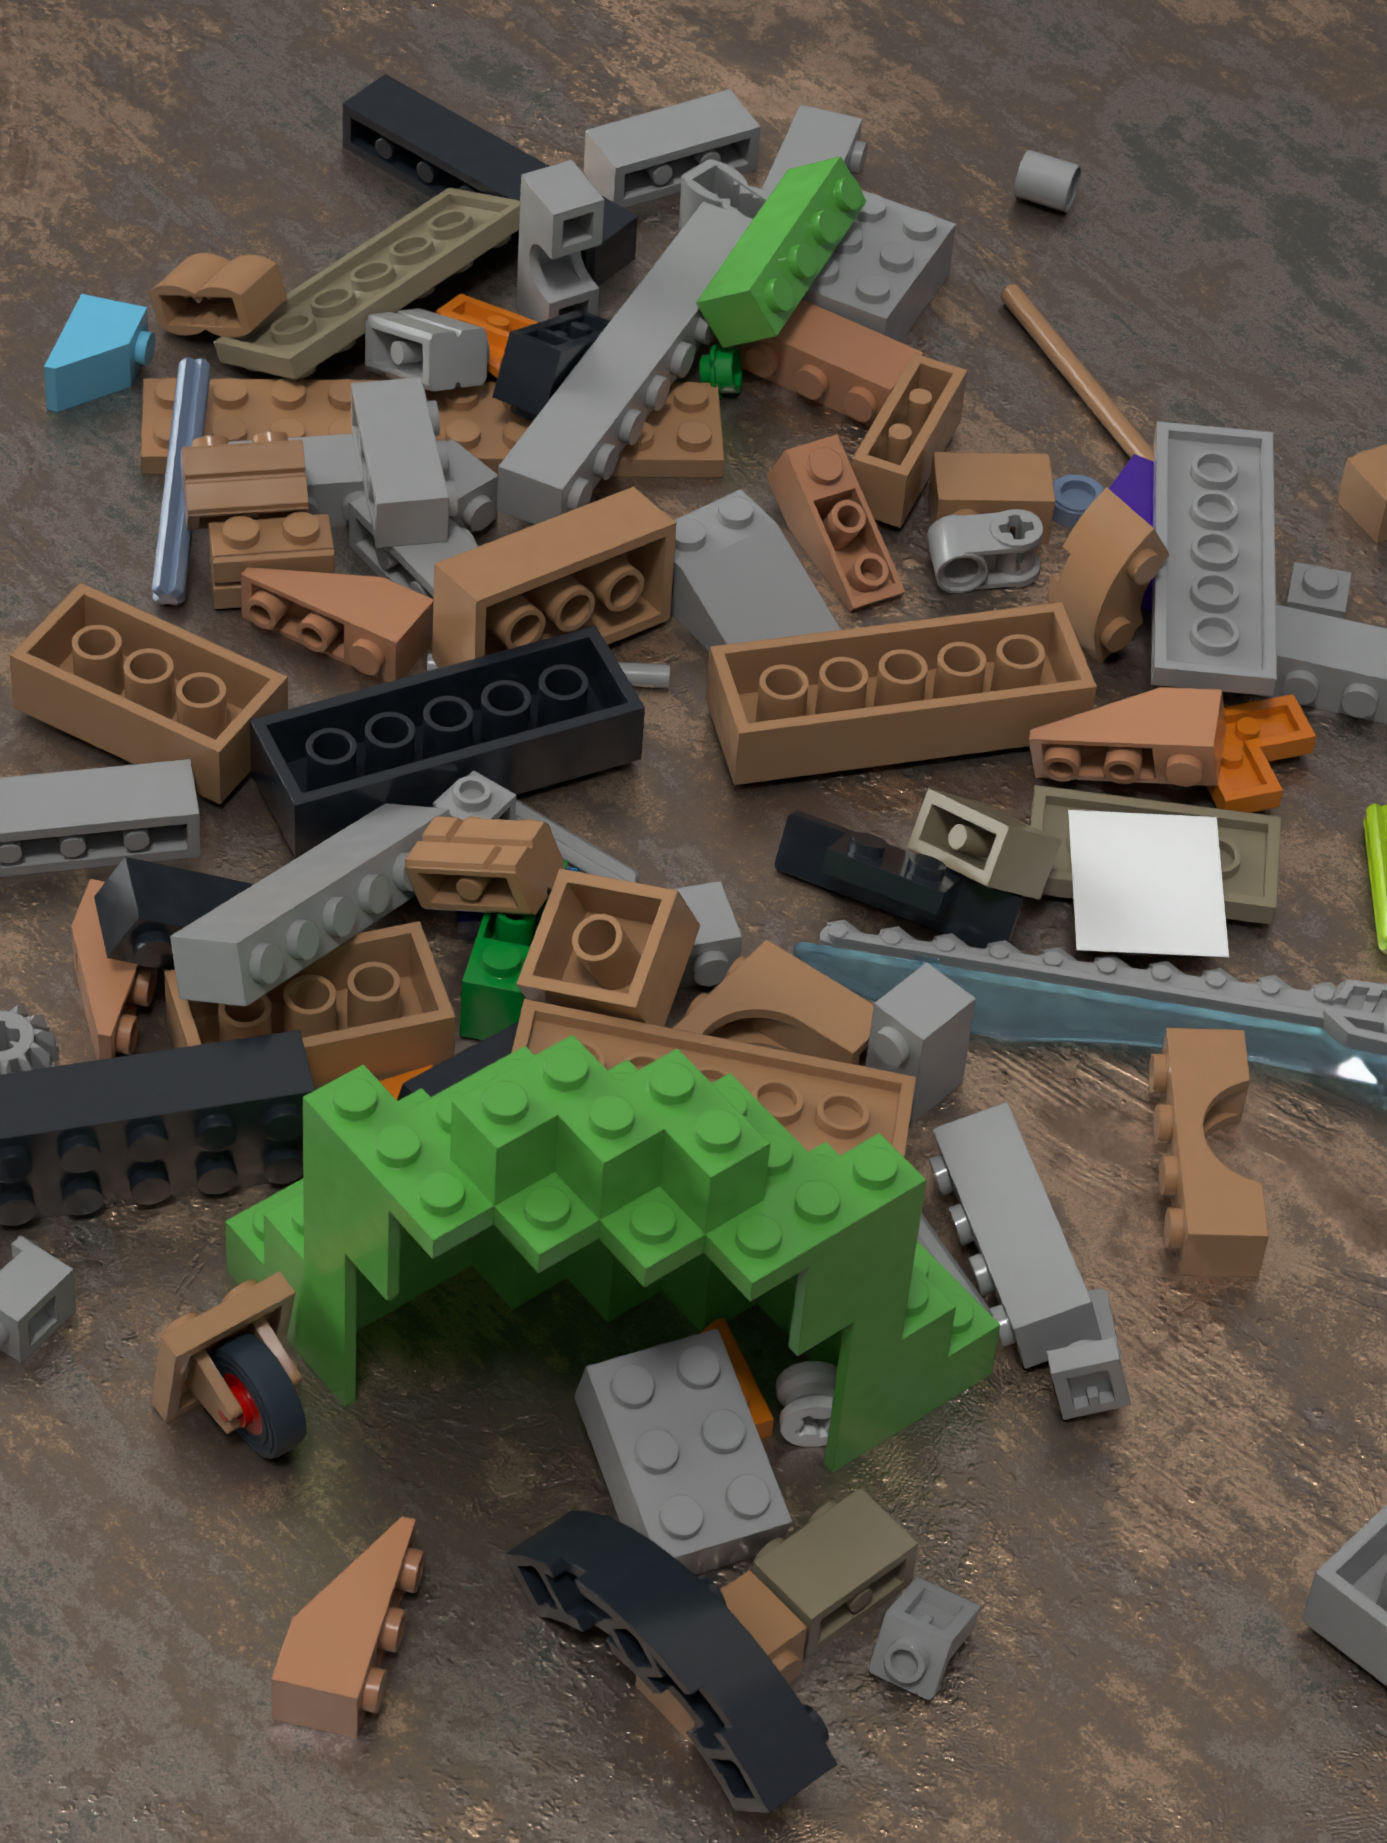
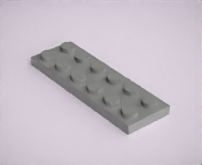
M1157 421L1154 435L1153 528L1170 556L1152 579L1151 685L1194 689H1220L1223 692L1273 696L1277 681L1273 432Z

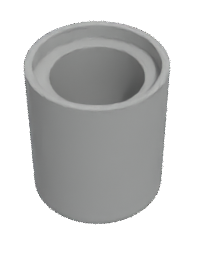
M1028 150L1021 161L1016 176L1014 197L1062 212H1068L1079 187L1082 167L1072 162Z

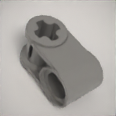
M1010 509L997 513L965 516L953 514L940 518L928 529L926 537L937 584L947 592L965 593L972 590L1003 587L1021 588L1035 582L1040 575V560L1035 552L1036 546L1039 545L1043 537V524L1039 517L1032 512L1023 509ZM1012 526H1015L1014 538L1013 535L1010 533V528ZM1016 558L1019 564H1021V569L1019 571H1015Z

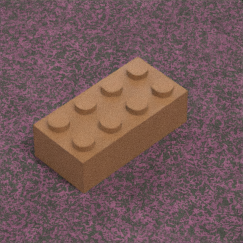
M631 487L435 563L433 661L439 668L592 626L597 627L608 645L670 620L676 522L635 487Z
M81 582L10 654L13 708L133 764L190 759L196 793L219 804L228 797L251 771L250 720L288 710V676Z
M420 921L358 933L248 1006L179 999L175 970L164 972L166 1023L174 1048L300 1030L315 1090L363 1064L378 1081L429 1065L434 1067L454 1056L455 1014Z

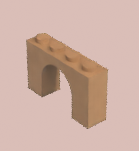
M766 939L748 957L740 956L728 969L724 980L709 994L701 993L690 1004L684 1018L673 1029L865 1067L874 1004Z

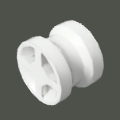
M806 1361L790 1366L777 1377V1399L784 1406V1409L780 1412V1431L784 1439L790 1443L803 1447L827 1445L837 1373L836 1366L821 1361Z

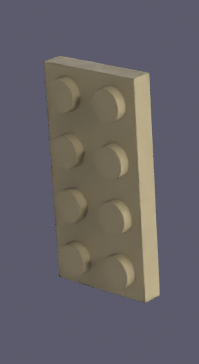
M1039 785L1034 786L1030 826L1062 840L1042 895L1073 899L1068 810L1217 817L1226 919L1273 925L1277 908L1281 817Z

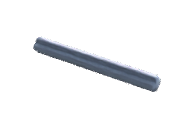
M186 357L178 365L152 583V598L160 605L170 604L177 606L185 600L193 530H187L181 475L182 447L192 446L194 439L204 436L210 384V364L203 358L194 360Z

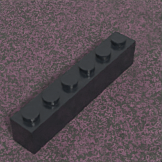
M387 74L342 104V147L430 198H434L447 188H455L520 201L521 175L549 167V165ZM602 196L604 198L602 244L580 251L584 266L598 287L635 259L638 215ZM519 230L511 235V240L509 241V243L516 247L519 246Z

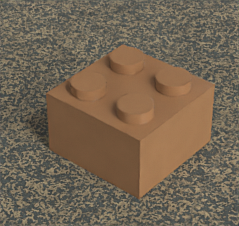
M559 869L516 985L527 1000L664 1027L701 925L678 890Z

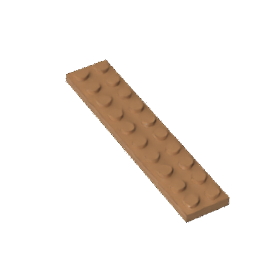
M177 378L143 379L141 474H166ZM210 379L204 436H225L228 438V442L252 440L254 435L270 431L284 432L288 434V438L352 434L351 383L381 380ZM484 381L483 385L464 388L455 386V389L441 391L424 389L426 400H436L438 405L440 433L439 436H435L436 441L445 440L447 442L450 439H454L496 474H498L500 463L534 421L513 414L510 411V404L492 398L496 381ZM672 383L664 405L659 411L652 410L644 421L642 432L634 445L627 444L619 454L616 467L610 477L723 478L724 451L718 384L714 388L710 386V383Z

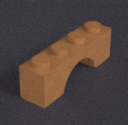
M1166 1028L1161 1054H1151L1149 1089L1151 1093H1160L1161 1104L1156 1105L1154 1113V1139L1156 1144L1166 1145V1155L1161 1156L1159 1166V1189L1161 1195L1171 1196L1172 1208H1167L1165 1213L1164 1238L1166 1248H1176L1179 1275L1259 1277L1269 1238L1263 1183L1246 1178L1229 1169L1214 1155L1206 1141V1138L1215 1131L1241 1121L1250 1083L1244 1030Z

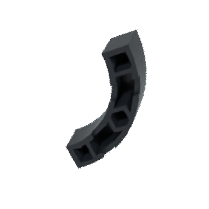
M572 1510L505 1553L538 1617L552 1618L564 1622L582 1632L596 1625L611 1635L606 1641L613 1654L634 1672L653 1693H662L668 1689L697 1724L685 1733L705 1759L735 1811L770 1813L838 1765L826 1744L829 1741V1732L823 1719L812 1707L801 1703L776 1665L749 1631L728 1609L725 1598L718 1586L705 1575L696 1577L681 1562L654 1541L633 1528L616 1521L609 1515Z

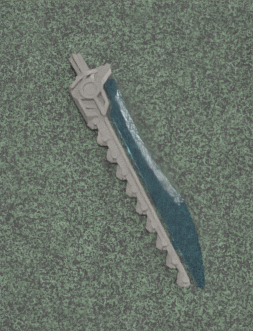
M845 919L827 922L826 927L820 932L819 943L821 945L801 942L797 943L793 948V956L857 995L874 1003L927 962L976 998L971 1033L1016 1042L1100 1043L1162 1049L1166 1028L1244 1030L1247 1058L1250 1062L1367 1085L1376 1094L1387 1096V984L1347 979L1341 982L1338 987L1330 982L1311 985V989L1307 991L1292 988L1276 975L1257 978L1255 984L1239 982L1222 968L1203 971L1201 977L1185 975L1168 961L1149 964L1147 970L1131 968L1114 954L1095 957L1093 963L1077 961L1060 947L1041 950L1039 956L1023 954L1006 940L988 943L985 949L969 947L952 933L934 936L931 942L919 941L899 926L880 929L878 935L865 934Z

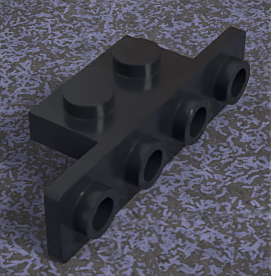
M799 810L793 811L787 817L774 863L775 868L781 872L944 934L952 933L960 940L984 949L987 948L988 943L1006 940L1011 943L1024 900L1022 895L987 887L946 867L942 861L934 857L913 854L889 845L885 840L873 834L855 832Z

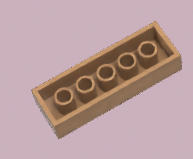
M1057 602L710 646L705 699L734 785L1030 746L1029 735L1031 729L1092 710L1097 686L1063 603Z

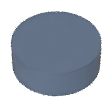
M1078 474L1066 475L1056 479L1053 482L1055 494L1053 520L1064 527L1073 529L1087 508L1104 490L1103 486L1088 476Z

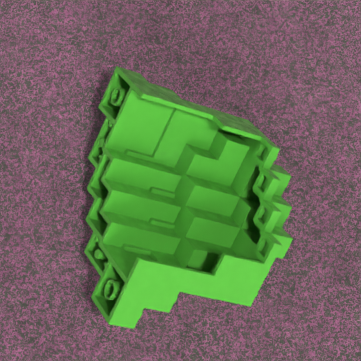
M571 1035L536 1055L524 1046L432 1097L421 1088L399 1101L389 1093L363 1064L303 1097V1178L225 1221L227 1272L238 1285L252 1279L259 1283L279 1271L282 1273L296 1292L286 1340L344 1407L356 1401V1331L470 1266H473L512 1310L566 1278L607 1322L661 1291L700 1332L716 1319L725 1318L727 1322L755 1304H758L789 1337L788 1347L797 1356L804 1353L811 1361L826 1362L837 1367L824 1464L832 1473L991 1375L1000 1324L917 1241L927 1180L880 1133L842 1155H839L827 1142L808 1152L731 1073L711 1083L678 1048L639 1070L628 1059L607 1070L574 1035Z

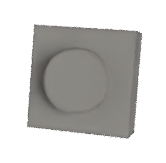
M1294 562L1285 606L1344 619L1352 572Z

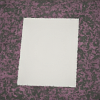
M1068 810L1076 950L1229 957L1217 817Z

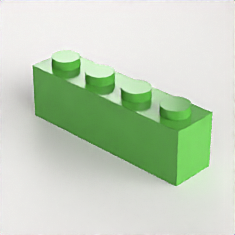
M841 156L788 169L696 301L697 306L723 348L771 338L779 334L866 204L867 200L861 191L858 181L852 176Z

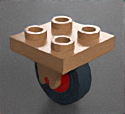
M280 1271L259 1283L252 1279L239 1284L225 1296L222 1303L200 1315L197 1312L186 1313L174 1320L165 1329L163 1335L160 1336L151 1403L165 1423L202 1404L227 1434L236 1430L249 1447L264 1458L273 1459L294 1449L303 1441L306 1436V1418L298 1396L299 1389L296 1386L297 1383L302 1381V1377L285 1351L296 1292Z

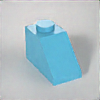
M81 294L44 366L47 410L60 412L132 386L141 366H149L155 349V334L148 331L147 307Z

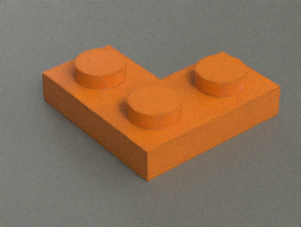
M1294 694L1224 707L1226 735L1218 786H1206L1218 809L1247 813L1279 807L1283 789L1268 762L1313 753L1316 735Z

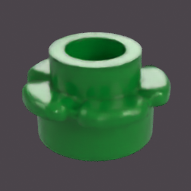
M721 344L712 345L709 355L701 356L700 379L701 383H710V386L714 388L718 384L719 400H722L723 394L740 392L742 386V362L738 348H723Z

